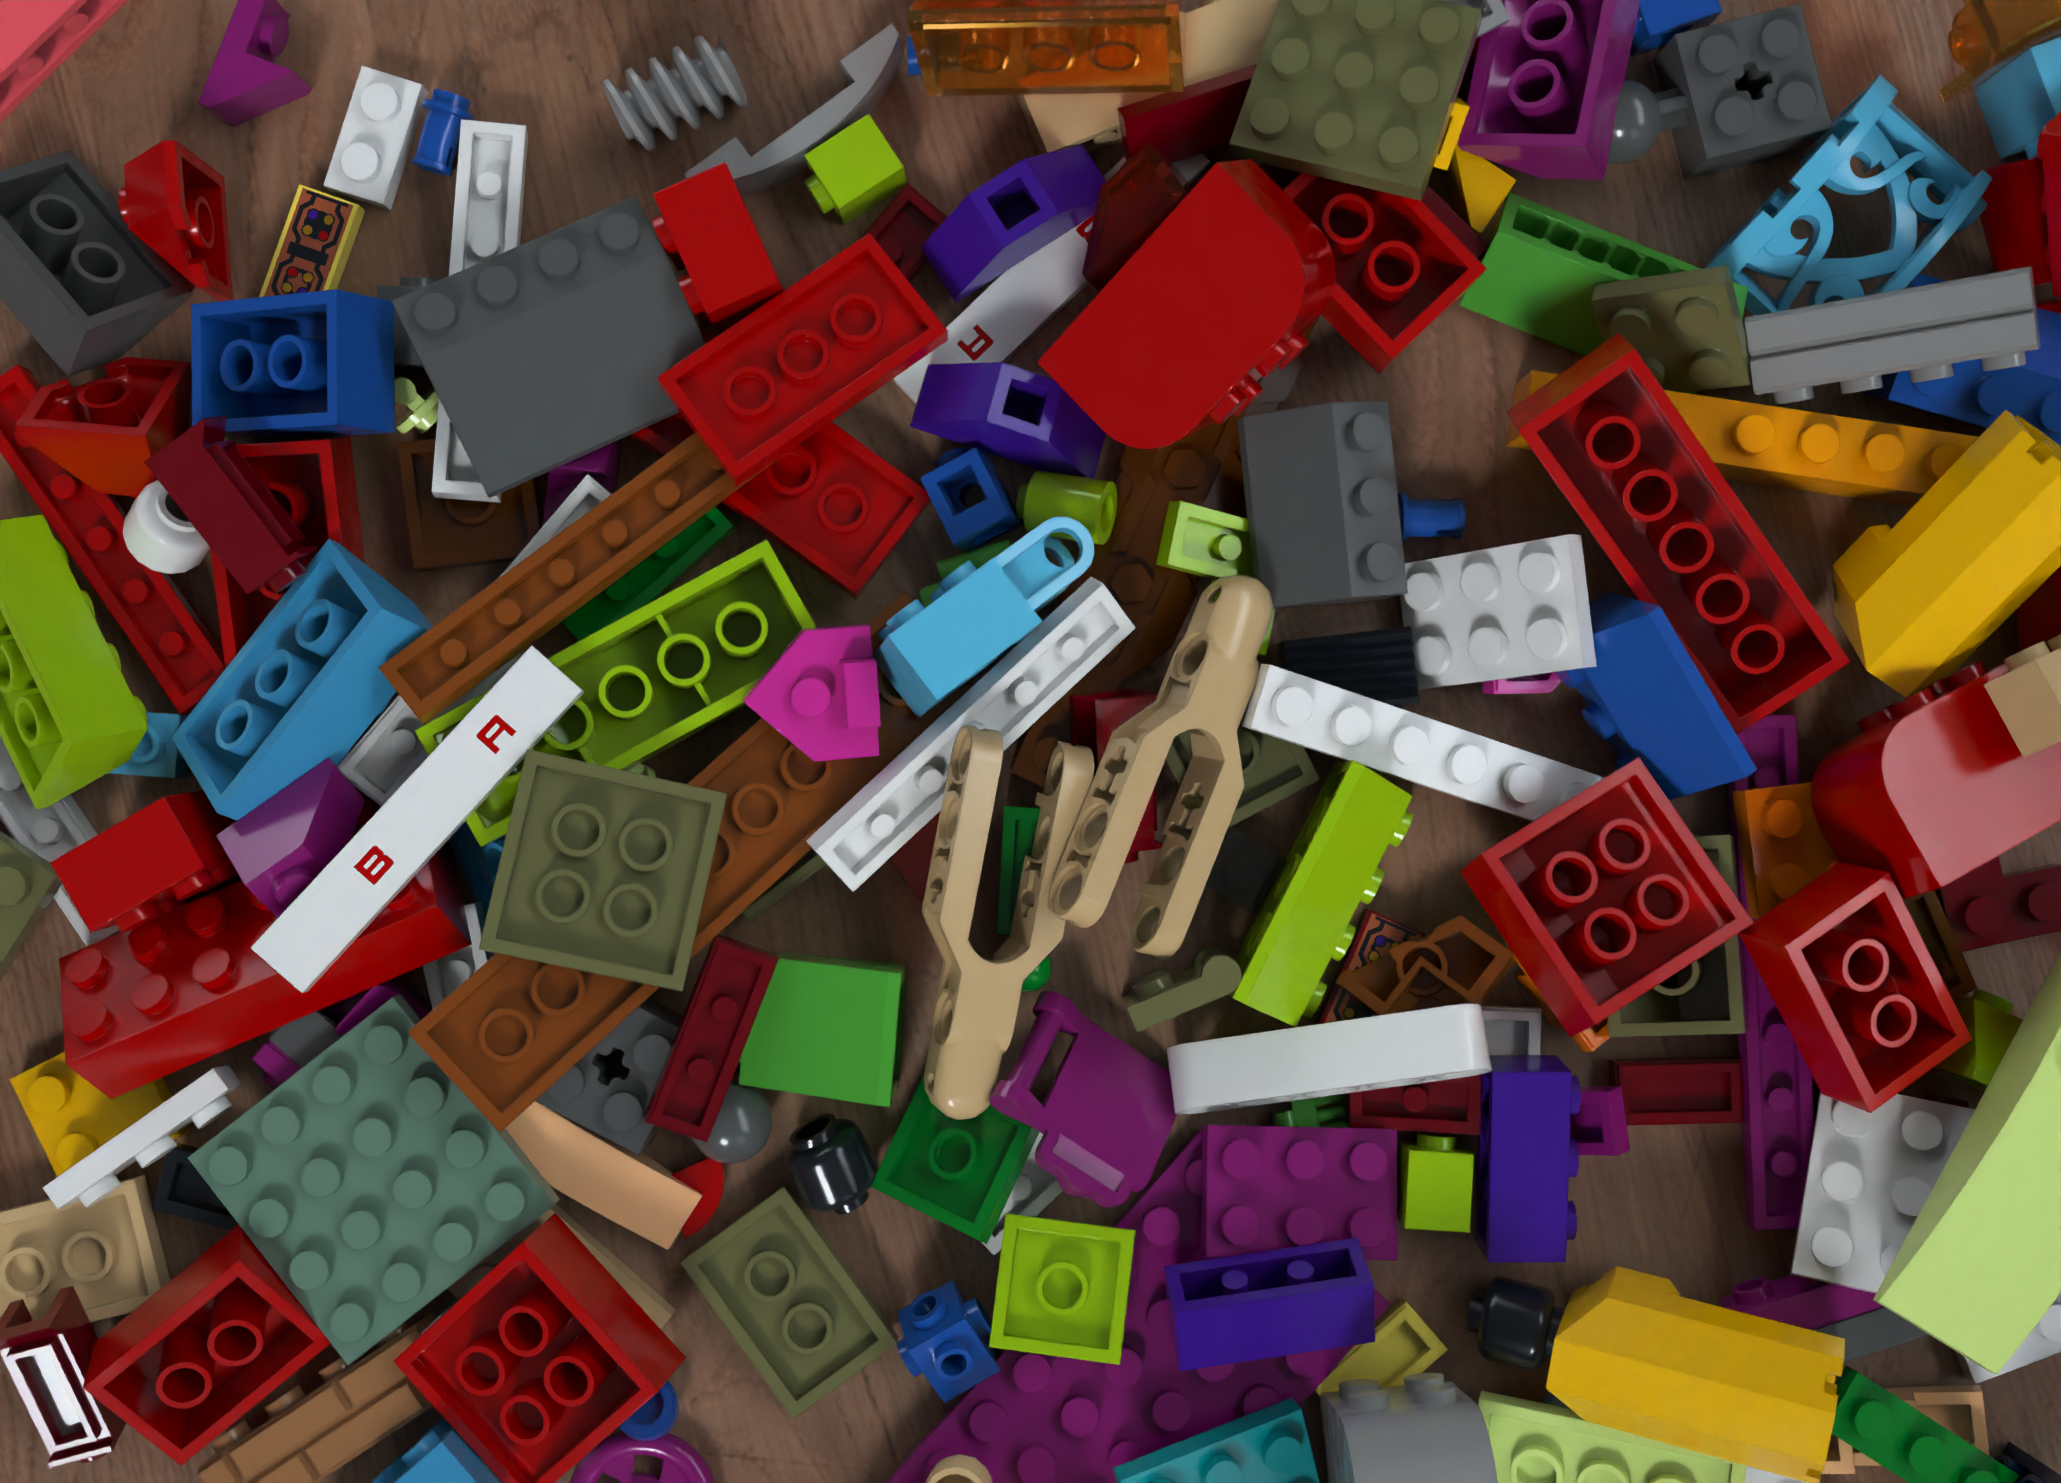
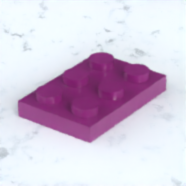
M1202 1124L1201 1256L1205 1258H1222L1358 1237L1365 1260L1397 1261V1130Z

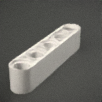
M1480 1004L1449 1005L1190 1042L1167 1048L1175 1114L1215 1112L1464 1078L1492 1071Z

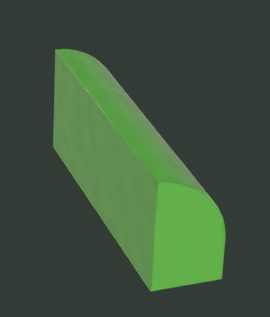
M1509 192L1485 239L1487 248L1477 258L1487 269L1462 296L1459 306L1586 356L1604 343L1591 303L1595 284L1701 268ZM1732 281L1741 319H1743L1748 287ZM1698 391L1683 392V393H1689V394H1695V395H1696Z

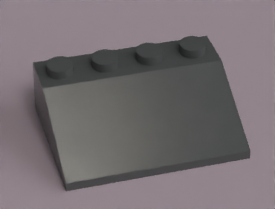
M636 196L392 300L403 328L488 498L679 413L659 387L657 377L706 344L667 255Z

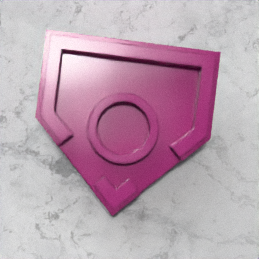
M859 624L802 629L785 648L784 653L772 667L753 685L741 700L814 762L879 756L878 727H881L877 661L872 657L870 625Z

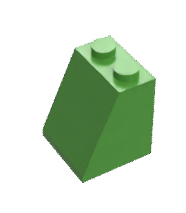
M769 951L777 954L779 960L737 1067H740L739 1085L890 1107L898 1090L909 963Z

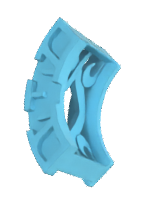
M1879 74L1832 121V129L1824 134L1799 162L1801 165L1800 169L1789 180L1794 186L1791 192L1786 195L1780 188L1775 189L1756 211L1716 250L1705 268L1728 265L1732 281L1748 287L1745 307L1755 316L1788 310L1794 298L1805 284H1818L1809 295L1807 306L1823 304L1825 300L1840 301L1865 296L1859 281L1874 279L1884 275L1886 276L1868 295L1905 289L1955 231L1958 233L1962 232L1986 209L1988 203L1982 198V195L1989 186L1992 177L1984 170L1972 176L1892 103L1898 90ZM1852 157L1858 158L1864 166L1863 173L1875 165L1880 173L1869 178H1859L1852 172L1850 160ZM1905 171L1910 173L1916 180L1910 183ZM1824 184L1826 187L1842 194L1865 195L1885 185L1890 202L1892 221L1889 250L1862 257L1822 258L1830 245L1834 224L1830 206L1818 189ZM1926 189L1941 201L1942 204L1937 205L1931 202L1927 197ZM1797 219L1806 220L1813 227L1812 242L1805 255L1795 254L1803 248L1808 240V237L1800 240L1792 236L1790 228ZM1917 221L1927 223L1928 225L1917 238ZM1746 267L1754 272L1788 282L1775 300L1742 269Z

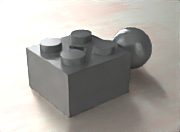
M1800 3L1675 34L1653 60L1661 92L1653 94L1652 91L1641 83L1624 79V84L1617 101L1614 133L1607 163L1623 164L1640 158L1652 148L1660 132L1671 129L1684 180L1808 149L1832 129V124Z
M647 998L545 1091L536 1102L639 1155L652 1143L660 1128L646 1123L643 1116L682 1015ZM617 1049L625 1053L622 1058V1064L630 1069L629 1072L623 1071L619 1075L609 1068L610 1063L606 1060V1055ZM731 1080L708 1142L693 1138L694 1143L704 1155L717 1162L734 1164L752 1158L762 1150L771 1134L773 1123L772 1111L767 1099L756 1087L739 1085L738 1080Z

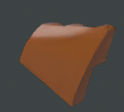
M1460 915L1435 927L1431 934L1416 941H1406L1390 949L1389 954L1354 971L1348 969L1342 972L1335 982L1376 1016L1458 1004H1480L1482 1006L1515 963V957L1513 952Z

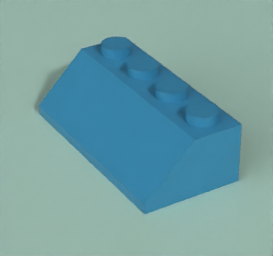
M330 538L306 566L308 573L291 585L171 737L216 812L238 821L328 757L336 766L346 758L352 746L376 716L386 708L389 700L397 692L378 667L433 627L412 600L341 544Z

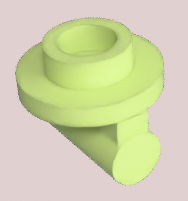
M394 375L395 402L405 404L410 408L395 428L402 434H405L414 427L420 434H423L437 421L439 398L433 387L420 397L416 393L415 385L407 377Z

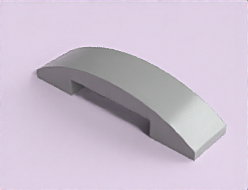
M890 24L840 60L844 79L848 87L752 157L737 137H734L684 174L686 179L726 162L741 195L746 196L783 183L809 169L804 157L805 154L865 115H870L886 93L903 56L898 31Z

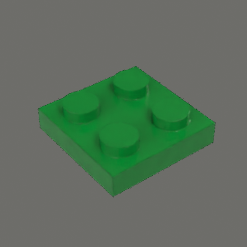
M923 1076L871 1187L987 1244L1039 1135V1131L1002 1114L991 1104L981 1114L971 1119L956 1120L947 1117L931 1103L925 1091Z

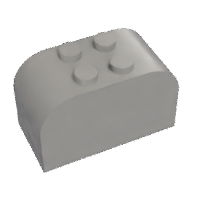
M1420 1373L1404 1377L1405 1385L1379 1387L1378 1380L1374 1379L1347 1380L1339 1383V1391L1321 1393L1320 1420L1326 1483H1498L1492 1446L1479 1406L1452 1381H1444L1443 1374Z

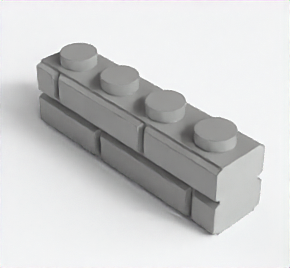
M2032 267L1745 317L1753 391L1755 395L1772 393L1774 405L1813 399V386L1840 382L1841 394L1882 388L1883 374L1910 370L1911 383L1954 376L1952 363L1981 359L1983 371L2026 365L2025 351L2041 348Z

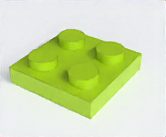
M1006 1213L989 1347L1120 1365L1136 1229Z

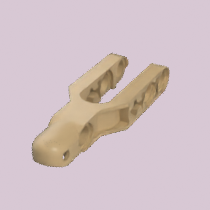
M1244 575L1225 576L1214 581L1204 590L1186 634L1174 652L1156 700L1113 730L1049 890L1048 908L1054 917L1067 920L1069 923L1080 928H1088L1095 924L1103 915L1173 739L1178 734L1191 729L1190 739L1193 755L1162 833L1167 836L1149 881H1142L1138 891L1143 896L1130 929V941L1133 950L1147 954L1156 960H1166L1173 956L1180 948L1245 786L1237 729L1257 681L1259 663L1256 657L1270 625L1273 612L1270 592L1258 579ZM1221 590L1218 599L1213 602L1214 596Z
M969 725L962 726L955 738L921 911L943 959L933 1012L931 1040L924 1071V1085L931 1103L947 1117L956 1120L971 1119L981 1114L989 1106V1098L997 1084L1002 1054L1007 1051L1014 1032L1023 980L1063 938L1066 920L1056 918L1050 913L1048 894L1093 781L1094 756L1088 746H1072L1070 743L1058 741V745L1052 753L1043 793L1037 792L1035 805L1040 806L1032 854L1031 856L1025 855L1010 937L994 953L993 960H986L974 951L968 938L1002 765L1003 740L998 730L986 728L979 730L977 727Z

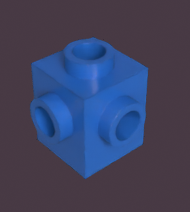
M953 1280L933 1291L919 1295L911 1304L897 1311L904 1338L897 1341L896 1344L903 1362L914 1377L923 1373L944 1403L1001 1371L994 1349L989 1347V1334H991L992 1322L985 1308L977 1297L967 1301Z

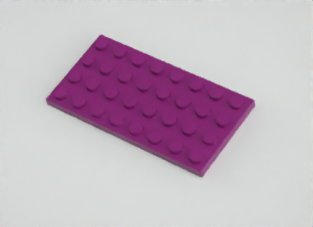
M1197 1129L1112 1224L1113 1227L1136 1229L1121 1364L1115 1365L1002 1349L996 1355L1001 1371L966 1390L884 1483H926L932 1469L939 1461L958 1454L975 1457L987 1467L993 1483H1116L1113 1468L1291 1397L1301 1407L1354 1345L1179 1371L1169 1327L1164 1266L1215 1259L1201 1256L1202 1131ZM1374 1289V1317L1376 1321L1391 1303Z

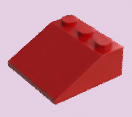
M1639 757L1484 851L1460 871V874L1569 1037L1598 1024L1754 923Z
M554 1213L393 1362L502 1483H555L658 1393L686 1357L557 1214Z

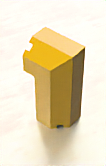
M2005 410L1892 529L1888 524L1868 527L1832 565L1833 582L1836 586L1837 600L1834 598V614L1866 671L1907 698L1953 673L2061 566V446L2024 418L2018 415L2015 417L2011 412Z
M1616 1266L1602 1274L1601 1279L1587 1286L1586 1283L1572 1291L1554 1339L1546 1389L1584 1421L1799 1481L1820 1483L1821 1472H1823L1826 1464L1839 1395H1836L1837 1384L1834 1383L1836 1376L1842 1377L1845 1339L1680 1297V1293L1670 1279Z

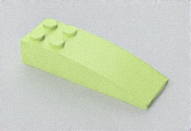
M2061 951L1873 1299L1994 1374L1999 1373L2061 1293Z

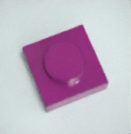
M1580 1086L1581 1102L1579 1113L1577 1115H1570V1138H1574L1577 1143L1578 1155L1618 1156L1630 1151L1621 1086Z

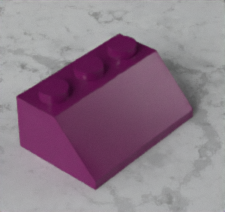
M1501 0L1510 20L1480 37L1467 98V104L1470 108L1459 136L1458 146L1462 151L1541 179L1604 180L1614 133L1616 106L1624 84L1640 0Z

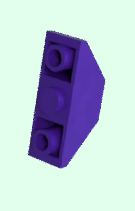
M1083 144L1025 158L969 193L921 246V250L953 301L957 303L1111 205L1117 199Z
M1004 362L928 365L910 422V427L972 448L977 447L981 451L1041 471L1088 478L1095 477L1106 435L1054 379Z

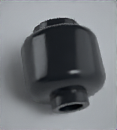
M824 1114L812 1118L799 1126L790 1136L789 1141L791 1145L786 1151L784 1165L807 1207L821 1212L834 1210L836 1214H846L863 1205L869 1197L868 1189L875 1180L879 1165L857 1124L849 1119H836L833 1114Z
M1496 1277L1489 1283L1485 1295L1472 1294L1466 1321V1331L1478 1334L1477 1348L1480 1355L1485 1359L1528 1370H1536L1544 1364L1546 1357L1551 1358L1554 1339L1565 1308L1555 1306L1554 1294L1546 1287L1505 1277Z

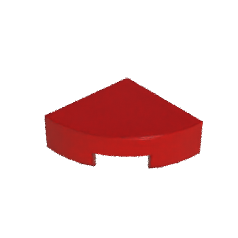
M705 1157L671 1174L703 1195L682 1227L685 1238L699 1231L717 1210L724 1193L727 1175L725 1163Z

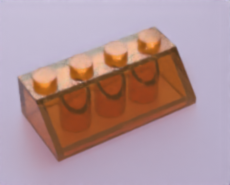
M915 0L908 9L907 23L927 96L1184 92L1185 0Z

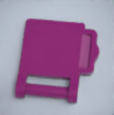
M1043 991L1039 994L1032 1009L1036 1019L1007 1080L997 1082L989 1102L1002 1114L1029 1125L1043 1134L1035 1151V1161L1038 1166L1055 1176L1061 1188L1067 1194L1091 1198L1105 1208L1120 1205L1128 1199L1131 1190L1138 1192L1147 1187L1177 1114H1175L1170 1072L1088 1020L1071 1000L1064 995L1054 991ZM1059 1030L1073 1036V1039L1043 1104H1041L1030 1090Z

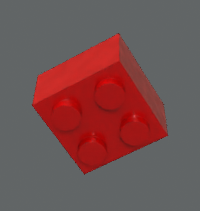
M726 162L653 193L661 215L652 218L651 222L667 256L670 255L676 269L681 271L686 268L688 272L687 275L678 278V282L694 315H697L704 329L714 325L719 334H721L784 291Z
M203 790L164 796L50 862L90 932L117 925L121 933H125L153 918L161 917L167 912L185 905L184 899L202 890L205 893L211 892L239 877L238 872L216 836L237 820L218 814Z

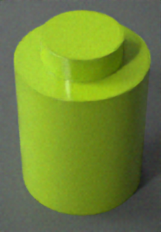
M1038 470L1033 474L1030 482L1025 481L1020 486L1016 501L1017 517L1024 520L1025 529L1028 533L1053 517H1069L1079 521L1088 529L1094 544L1104 545L1108 541L1115 523L1117 489L1113 481ZM1054 532L1048 535L1049 537L1076 541L1071 535L1064 532Z

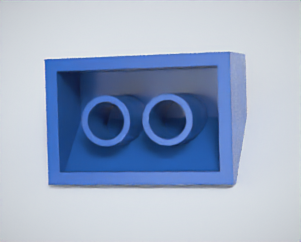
M1919 273L1905 289L1946 281ZM2036 307L2041 348L2025 351L2026 365L1983 371L1981 359L1952 363L1954 376L1911 383L1910 370L1883 374V387L1866 390L1865 395L1987 430L2007 410L2015 417L2018 415L2024 418L2061 446V314Z
M1610 592L1605 593L1589 604L1597 667L1556 672V674L1569 688L1573 689L1576 687L1584 699L1587 707L1582 709V715L1586 723L1602 741L1609 740L1619 757L1613 762L1615 770L1617 771L1639 757L1668 800L1743 779L1757 770L1756 766L1659 605Z

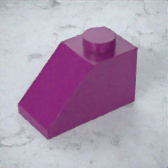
M328 757L216 836L245 886L279 918L351 840L365 799Z

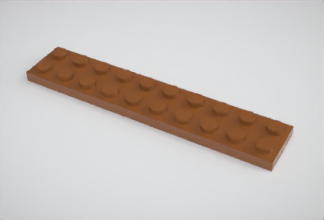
M906 591L900 594L868 623L871 628L872 656L883 643L878 633L888 626L886 622L914 601ZM877 665L881 727H878L879 756L814 762L767 721L761 718L695 776L687 785L727 793L690 959L809 852L812 847L806 840L983 676L978 673L918 719ZM496 953L407 1033L499 1132H502L659 987Z

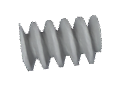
M719 33V47L716 49L702 35L694 37L696 56L694 59H691L679 46L672 47L673 69L667 70L654 56L649 58V80L644 81L633 68L625 69L626 90L623 92L608 78L601 80L606 97L631 147V139L635 138L649 152L656 148L654 129L657 127L672 141L678 139L677 118L680 116L694 130L701 128L700 107L705 106L718 120L723 118V97L726 95L741 109L747 107L746 92Z

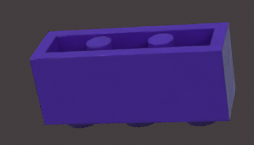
M1490 1055L1492 1071L1482 1074L1481 1130L1477 1138L1475 1241L1488 1263L1566 1262L1567 1240H1574L1577 1232L1575 1205L1573 1201H1568L1569 1177L1577 1176L1579 1168L1577 1143L1574 1138H1570V1115H1577L1580 1110L1581 1094L1578 1078L1576 1075H1572V1072L1556 1055Z
M1358 1237L1164 1266L1169 1327L1179 1371L1375 1342L1374 1282Z

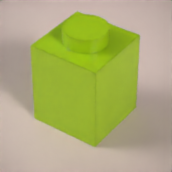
M869 114L804 155L812 175L803 181L806 188L823 214L834 209L844 225L907 184L904 166Z
M1417 1132V1141H1398L1397 1220L1405 1229L1470 1233L1474 1154L1462 1144H1456V1135L1450 1133Z

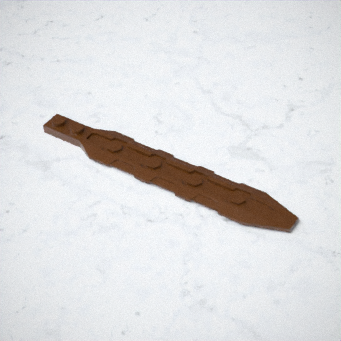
M1263 163L1259 165L1282 190L1301 174V172ZM1317 320L1303 334L1307 340ZM1301 354L1282 371L1277 368L1268 377H1261L1257 382L1264 388V391L1239 416L1231 415L1219 426L1213 423L1164 447L1141 449L1126 445L1118 462L1121 470L1115 481L1117 512L1112 533L1104 545L1094 544L1095 554L1092 564L1057 597V604L1059 607L1090 577H1093L1104 583L1135 626V629L1030 727L1010 770L1011 773L1044 787L1050 758L1058 745V741L1071 744L1069 695L1118 690L1122 682L1172 648L1198 592L1195 584L1199 576L1156 565L1169 502L1184 501L1231 515L1234 514L1244 492L1237 419L1245 416L1275 412L1278 404L1285 403L1303 364L1300 358ZM1079 548L1074 557L1075 564L1079 558Z

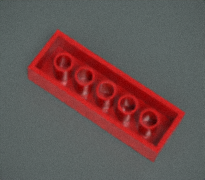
M1617 333L1506 412L1640 601L1659 605L1737 735L1851 662L1639 353L1620 333Z
M358 830V831H356V832H353V835H352L351 839H352L360 830ZM446 841L312 988L305 993H301L251 949L254 943L278 917L245 886L242 880L173 909L161 917L153 918L128 932H119L59 958L65 1064L112 1099L472 945L451 845Z

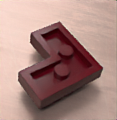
M1997 856L1944 887L1935 890L1961 952L2061 931V864L2055 863L2003 874L2000 859Z

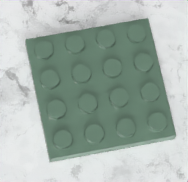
M401 994L392 997L188 1157L189 1161L347 1365H350L560 1200L508 1131L504 1129L502 1132H499L407 1033L421 1019Z

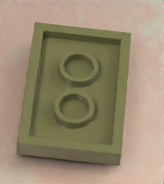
M787 1182L690 1252L680 1262L792 1419H795L893 1347L898 1341L899 1336Z

